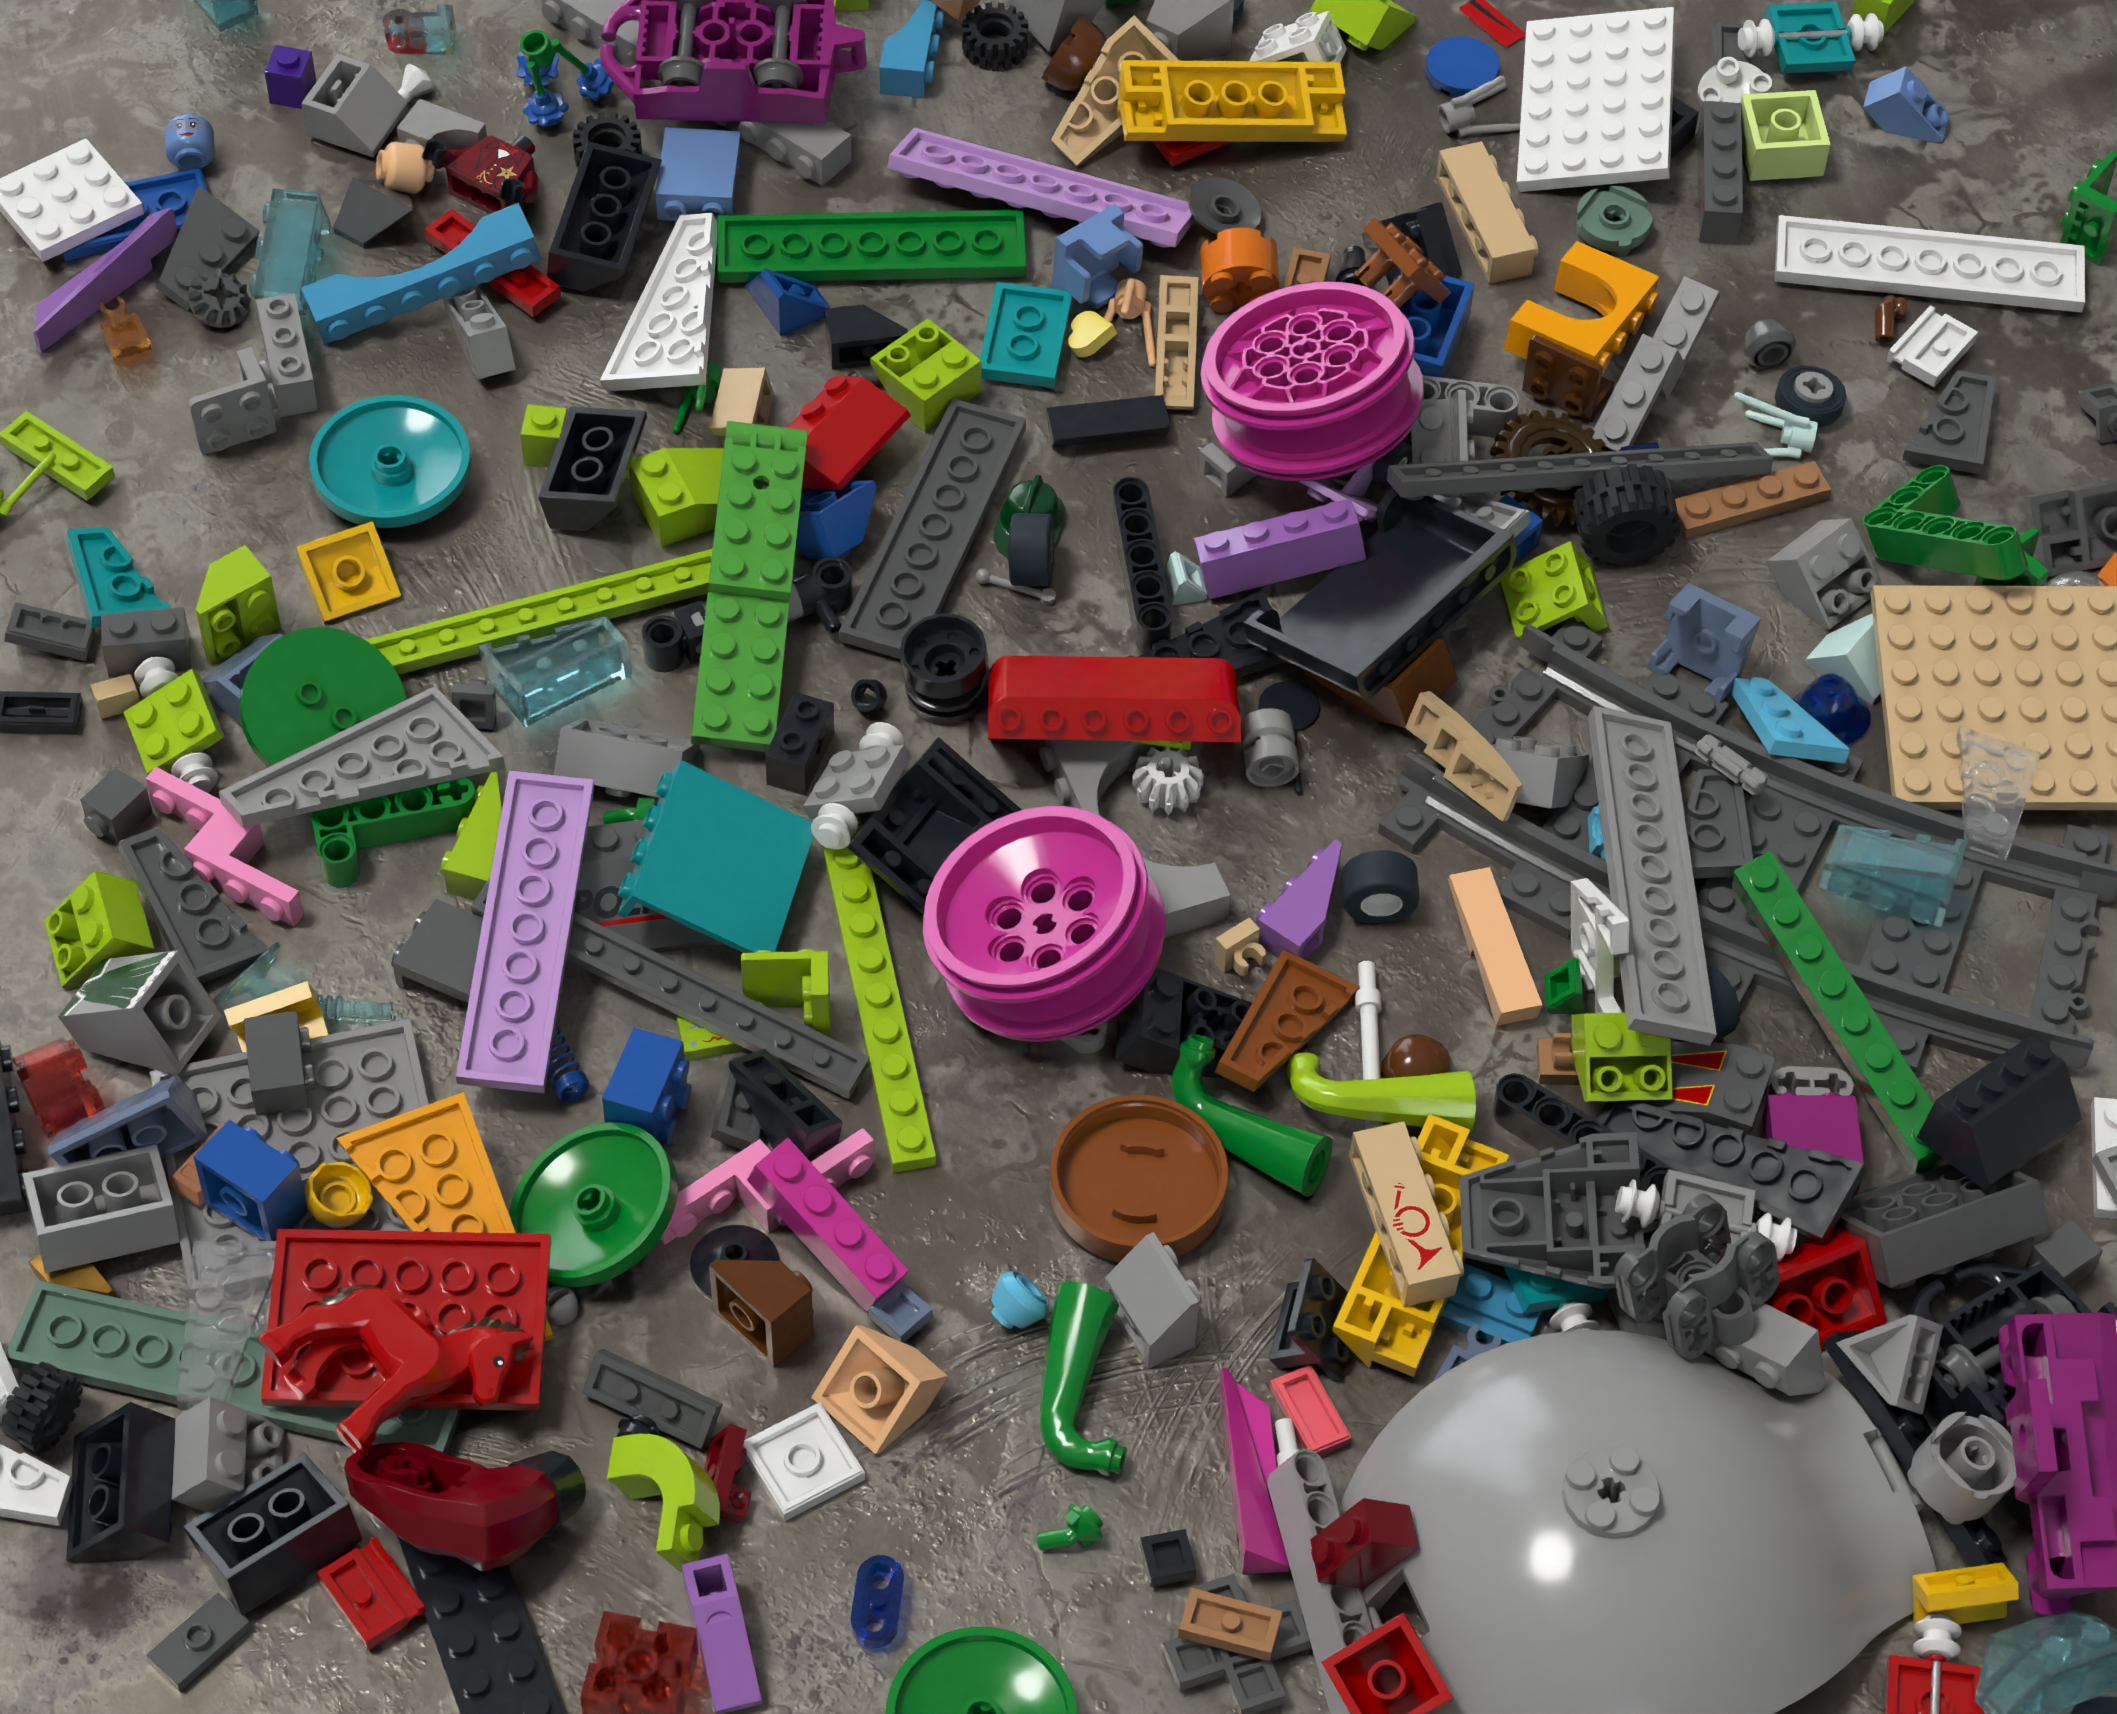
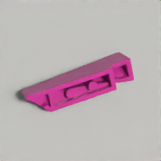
M1221 1368L1219 1385L1236 1539L1239 1541L1242 1575L1289 1572V1562L1267 1482L1269 1474L1277 1468L1270 1407L1237 1383L1227 1368Z

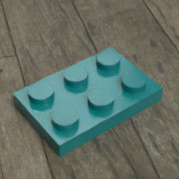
M996 282L980 355L982 360V379L1055 388L1073 296L1066 290Z

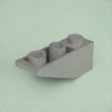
M470 287L458 292L454 296L443 298L444 305L468 364L478 379L516 369L507 327L480 288Z

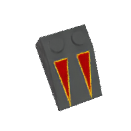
M1671 1041L1672 1099L1632 1101L1666 1109L1673 1114H1685L1703 1119L1704 1123L1728 1129V1126L1741 1129L1746 1134L1752 1135L1770 1083L1776 1057L1736 1044L1711 1043L1708 1046L1693 1042Z

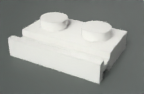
M1930 305L1891 347L1886 361L1900 363L1902 370L1935 387L1976 342L1978 331L1947 314L1943 316L1934 312L1935 307Z

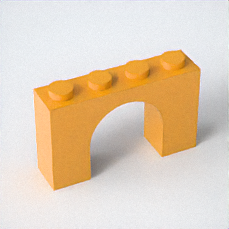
M1576 241L1560 260L1554 291L1591 306L1604 317L1592 320L1574 319L1526 300L1510 319L1503 350L1527 360L1529 341L1533 335H1538L1602 365L1603 375L1610 363L1611 356L1621 353L1630 333L1635 335L1642 324L1645 314L1651 315L1654 312L1660 298V294L1656 292L1660 276Z

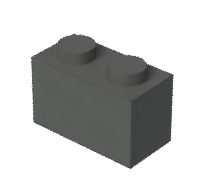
M184 607L101 614V647L109 677L126 674L134 675L137 667L150 657H165L172 660L175 665V671L192 669L191 637Z
M297 1011L244 1018L250 1089L256 1115L309 1108L307 1090H314L316 1087L312 1063H304V1054L312 1053L308 1027L300 1028Z

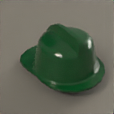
M1036 474L1033 480L1023 481L1014 485L1007 494L994 529V543L997 550L1006 559H1008L1010 522L1012 515L1015 513L1051 514L1054 521V546L1057 543L1065 518V506L1062 500L1058 498L1055 490L1043 482L1041 475Z

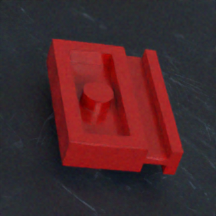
M376 1537L369 1540L370 1543L363 1548H355L317 1571L319 1582L367 1650L408 1626V1621L416 1616H424V1610H426L423 1602Z

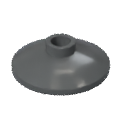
M1222 177L1205 178L1198 181L1192 187L1188 196V206L1193 217L1204 228L1215 234L1231 228L1256 229L1261 221L1262 211L1258 200L1250 190L1236 181Z

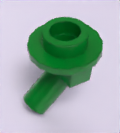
M638 798L636 808L630 807L605 812L603 822L604 824L643 820L650 807L654 804L655 799Z
M1071 1504L1067 1509V1515L1063 1518L1067 1526L1066 1528L1037 1533V1544L1040 1550L1067 1547L1076 1543L1086 1548L1092 1542H1100L1103 1539L1102 1532L1100 1531L1103 1522L1089 1506L1083 1505L1079 1508L1075 1504Z

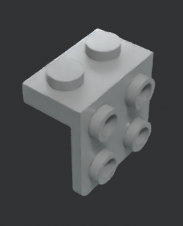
M252 347L236 351L242 382L194 396L188 402L197 444L202 454L222 451L227 447L259 439L277 432L273 410L277 409V403L271 387L267 386V384L272 383L271 375L265 360L258 362Z

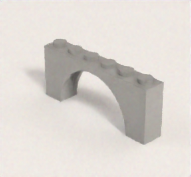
M1045 739V747L1040 748V756L1047 772L1052 771L1056 778L1054 783L1059 801L1062 804L1067 802L1069 807L1087 810L1100 816L1098 806L1107 788L1123 772L1135 766L1139 757H1147V753L1150 747L1153 748V745L1121 740ZM1143 858L1147 874L1154 881L1164 903L1166 913L1165 938L1229 919L1230 893L1215 862L1198 866H1169Z

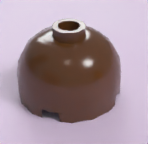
M1083 16L1078 19L1070 30L1072 34L1062 42L1041 77L1042 80L1063 92L1077 93L1080 91L1087 74L1095 65L1101 54V49L1107 40L1104 33Z

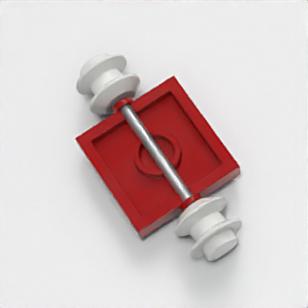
M1927 1615L1923 1620L1918 1621L1914 1625L1915 1634L1923 1639L1913 1644V1651L1923 1659L1889 1655L1886 1668L1884 1714H1983L1985 1667L1947 1662L1961 1654V1647L1952 1640L1961 1636L1962 1629L1946 1615Z

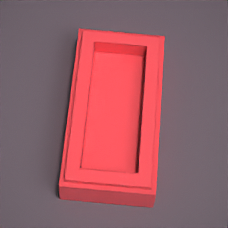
M1311 1364L1270 1380V1390L1285 1417L1293 1420L1295 1435L1303 1449L1312 1450L1320 1457H1323L1351 1445L1352 1436Z

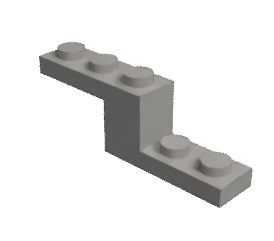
M1686 276L1683 277L1653 338L1642 334L1593 429L1595 431L1593 438L1602 439L1606 443L1603 448L1609 451L1630 450L1658 395L1666 399L1669 398L1721 296L1719 291Z

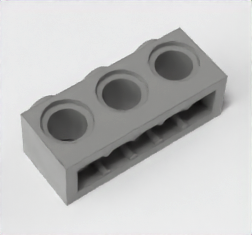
M295 293L257 299L256 304L279 417L318 411L314 381Z

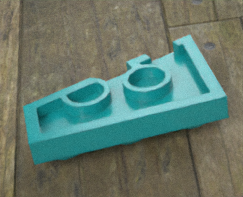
M108 527L67 529L66 543L91 628L101 627V614L171 608L167 601L161 602L154 593L155 586L147 576L142 578L132 565L133 558Z

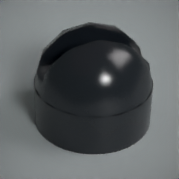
M874 679L859 680L851 691L853 705L862 712H875L881 709L888 698L885 686ZM868 688L876 694V698L865 693L866 689Z

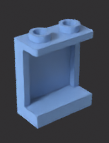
M665 127L661 152L662 164L658 173L656 187L657 218L663 221L677 222L680 215L713 213L718 222V215H734L733 201L737 170L741 169L742 162L741 131Z

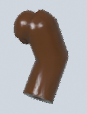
M1888 295L1876 307V341L1891 342L1894 340V317L1898 319L1905 317L1907 313V301L1905 298H1894V295Z

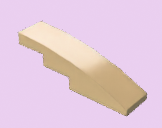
M1160 275L1155 396L1163 395L1166 409L1194 410L1199 277Z
M1431 691L1419 693L1405 728L1427 744L1424 750L1427 755L1446 768L1443 775L1444 778L1502 822L1508 821L1523 784L1500 754L1460 714Z

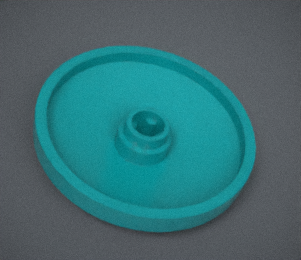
M383 395L355 402L330 417L317 432L312 442L309 453V467L312 483L317 495L335 514L360 525L373 521L374 526L378 528H395L427 520L451 505L463 491L468 481L471 470V454L469 441L462 425L443 407L418 397Z

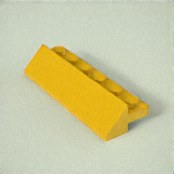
M1121 60L1117 117L1122 119L1125 141L1344 142L1347 135L1342 106L1345 88L1340 62Z
M1429 1114L1417 1139L1421 1150L1420 1165L1424 1175L1429 1174L1433 1180L1435 1187L1434 1203L1437 1211L1444 1212L1447 1218L1450 1232L1449 1244L1452 1251L1458 1250L1464 1264L1466 1257H1463L1460 1177L1507 1162L1509 1154L1468 1139L1470 1129ZM1375 1232L1332 1331L1369 1369L1373 1361L1414 1377L1449 1297L1403 1307L1377 1232Z

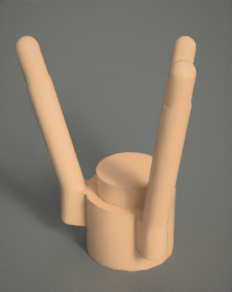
M1134 278L1123 279L1116 287L1115 298L1109 300L1108 310L1104 319L1111 323L1115 313H1118L1124 319H1134L1141 315L1148 364L1150 367H1155V347L1150 317L1152 305L1146 301L1147 288L1140 280Z

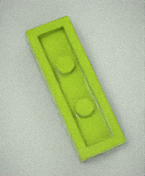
M27 410L0 432L1 445L34 467H37L50 453H54L56 459L44 473L87 501L115 478L112 465Z

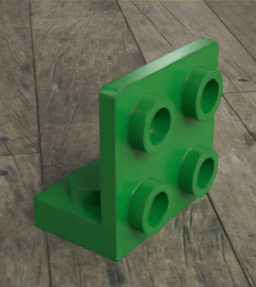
M2113 150L2103 161L2097 159L2094 162L2084 182L2078 181L2073 186L2068 196L2071 206L2060 224V228L2064 229L2060 243L2083 245L2085 259L2098 266L2107 257L2117 224V201L2107 196L2117 163V152Z

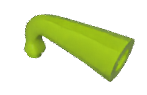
M1298 1053L1289 1059L1287 1078L1291 1082L1292 1092L1299 1101L1314 1110L1337 1117L1387 1124L1404 1121L1406 1126L1423 1128L1428 1115L1431 1114L1470 1129L1469 1134L1472 1133L1476 1114L1475 1084L1469 1071L1334 1081L1320 1076L1321 1063L1318 1056L1313 1053Z

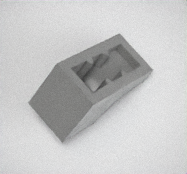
M422 99L417 101L397 127L399 142L418 144L424 148L429 139L443 142L448 146V149L459 150L475 145L487 137L485 123Z

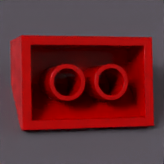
M838 375L828 380L822 392L813 401L805 404L797 418L790 425L784 427L808 430L802 488L842 490L911 416L908 409L864 377Z
M1838 1229L1831 1233L1825 1245L1814 1239L1795 1246L1791 1255L1784 1254L1782 1260L1778 1261L1779 1284L1773 1295L1764 1303L1817 1329L1820 1349L1824 1348L1822 1342L1834 1332L1866 1331L1887 1322L1864 1238Z

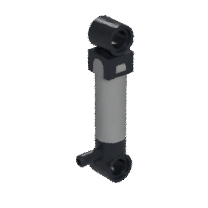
M827 557L818 561L814 565L813 571L793 577L788 622L816 612L827 633H837L841 629V623L835 613L845 611L853 601V572L850 564L838 557ZM700 601L674 609V618L667 615H659L645 622L641 633L644 660L649 668L657 672L673 671L683 663L684 652L690 664L700 661L706 608L703 607Z

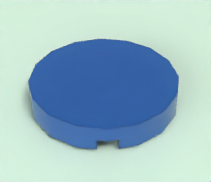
M1458 36L1441 40L1430 48L1426 57L1425 70L1428 81L1435 89L1441 92L1442 88L1450 92L1449 96L1459 97L1499 76L1500 64L1499 57L1491 46L1479 39Z

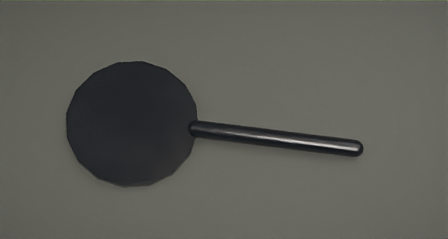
M1283 681L1274 683L1264 690L1259 698L1258 710L1274 708L1283 710L1290 715L1293 720L1295 746L1298 753L1296 732L1302 731L1314 723L1318 717L1320 704L1316 694L1309 687L1299 682ZM1300 767L1299 773L1293 779L1296 794L1302 792Z

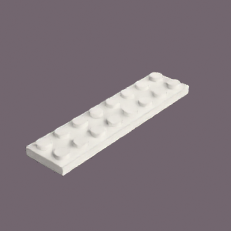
M1779 215L1776 230L1774 282L2082 312L2085 304V251L2083 245Z

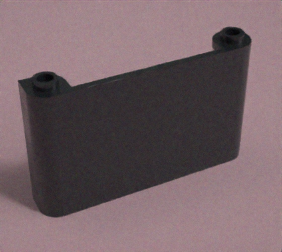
M1393 490L1382 498L1377 506L1379 531L1363 544L1366 560L1337 567L1281 618H1279L1276 610L1267 606L1253 612L1244 622L1247 640L1250 644L1363 699H1370L1509 573L1516 558L1514 534L1430 496H1424L1420 500H1408L1403 497L1401 498Z

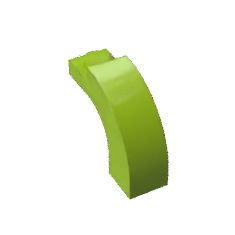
M632 1434L613 1438L607 1480L631 1500L662 1495L663 1508L656 1552L678 1571L682 1572V1564L698 1561L699 1551L703 1545V1528L719 1525L720 1503L711 1477L699 1464L666 1438L652 1434Z

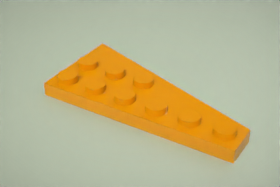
M464 1092L336 1138L338 1144L410 1231L516 1233ZM547 1316L545 1342L554 1339Z

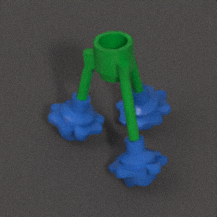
M531 30L521 35L520 49L522 53L517 55L519 66L516 74L519 78H524L525 85H534L536 89L534 97L528 99L529 105L523 108V113L528 116L530 124H538L541 127L556 125L563 119V113L569 109L568 104L563 101L561 93L552 95L550 91L544 88L549 85V78L555 79L559 75L557 70L559 56L556 53L580 70L581 76L577 79V84L581 86L579 89L581 96H589L593 101H597L600 96H606L612 91L614 82L603 69L600 58H597L594 64H584L564 48L559 39L554 38L550 40L542 30Z

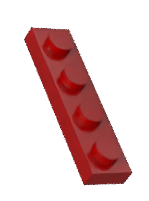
M450 209L424 229L425 239L447 254L457 247L474 230L476 225L455 210ZM532 265L498 276L486 283L532 317H535L561 297L560 285Z

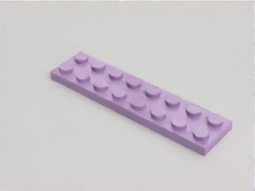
M913 128L889 154L887 169L898 171L900 175L906 178L920 177L934 181L936 185L943 188L956 187L964 189L979 198L993 197L1006 201L1012 207L1033 208L1042 211L1046 216L1053 218L1066 217L1077 220L1079 224L1115 204L1124 212L1123 225L1125 229L1133 236L1149 240L1158 247H1176L1196 220L1186 201L918 128Z
M509 771L456 1071L457 1084L545 1093L592 806L594 779Z

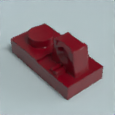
M730 1423L711 1438L704 1470L711 1477L718 1493L720 1519L739 1523L747 1516L751 1492L733 1483L734 1474L740 1472L746 1460L747 1449L743 1447L747 1430Z

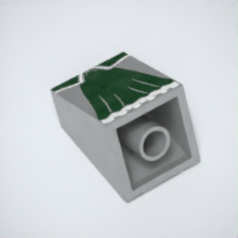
M176 950L103 959L58 1017L82 1050L169 1074H179L220 1020L222 1014L180 952Z

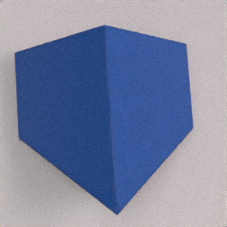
M766 268L744 285L780 336L825 318V309L831 308L815 285Z

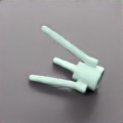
M1740 392L1734 394L1736 400L1773 415L1770 416L1748 410L1745 413L1747 418L1782 428L1780 443L1787 444V448L1764 449L1771 457L1800 459L1801 451L1811 453L1818 422L1810 421V418L1792 414Z

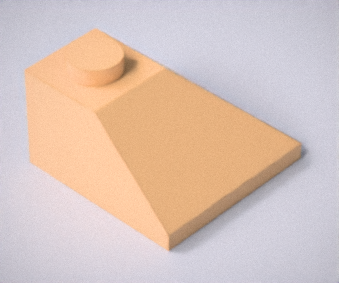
M856 1325L811 1398L816 1403L821 1402L824 1409L874 1454H879L927 1411L948 1378V1375L916 1348L863 1325Z

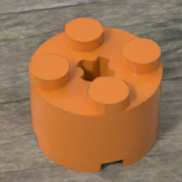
M1252 228L1226 229L1218 232L1217 239L1208 244V239L1202 244L1200 249L1202 290L1205 299L1210 303L1211 310L1214 312L1227 313L1233 307H1242L1265 294L1280 289L1277 245L1273 238L1270 237V241L1261 237V231Z

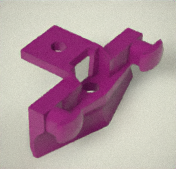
M2116 1314L2014 1315L2010 1322L1999 1330V1352L2005 1383L2016 1388L2015 1396L2005 1407L2007 1426H2011L2017 1477L2014 1480L2015 1497L2017 1500L2029 1504L2031 1511L2030 1518L2032 1520L2031 1527L2033 1529L2032 1535L2035 1549L2026 1555V1577L2031 1607L2039 1614L2055 1616L2067 1613L2071 1609L2070 1598L2072 1596L2117 1589Z

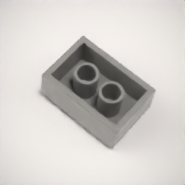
M157 1144L22 1174L29 1212L45 1273L179 1243L174 1204Z

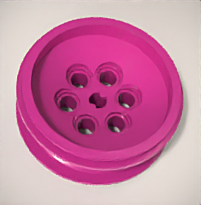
M1312 282L1289 286L1265 294L1239 308L1224 320L1211 336L1201 365V382L1205 395L1213 406L1212 425L1216 439L1221 447L1245 469L1264 477L1285 481H1311L1336 477L1360 469L1386 455L1408 435L1417 420L1424 398L1423 377L1418 364L1413 358L1415 341L1408 319L1383 294L1365 286L1345 282Z
M1067 806L1034 807L1014 812L994 820L971 834L948 856L936 873L926 897L923 917V936L928 955L937 971L944 978L952 999L962 1013L986 1030L1006 1038L1027 1042L1054 1041L1072 1037L1101 1025L1122 1011L1137 997L1154 973L1161 956L1166 931V913L1163 900L1154 881L1147 874L1142 855L1133 840L1121 828L1107 819L1087 810Z

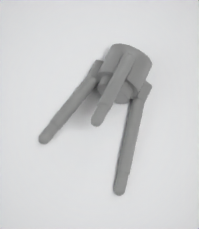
M1499 76L1462 96L1438 105V117L1443 130L1446 133L1456 131L1459 138L1471 134L1520 131V123L1470 126V122L1475 121L1476 118L1473 104L1504 90L1507 87L1505 77Z

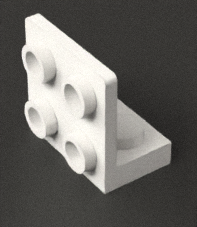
M1329 11L1318 15L1316 12H1309L1300 16L1295 21L1296 23L1283 26L1280 23L1267 28L1263 32V36L1249 60L1276 62L1304 52V62H1341L1347 48Z

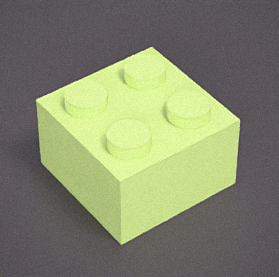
M1816 90L1743 94L1741 96L1742 153L1750 181L1824 176L1831 144Z

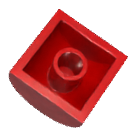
M1404 1612L1321 1662L1350 1714H1435L1454 1700V1696Z

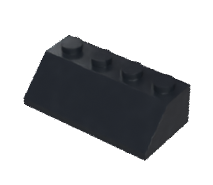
M587 142L549 250L548 278L560 286L584 292L624 276L662 164V159Z
M2030 1035L1936 1099L1917 1138L1987 1192L2077 1128L2082 1122V1115L2066 1062L2053 1053L2046 1044L2039 1042Z

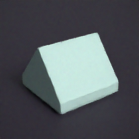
M1176 551L1170 554L1165 569V578L1172 606L1200 602L1207 599V591L1200 567Z

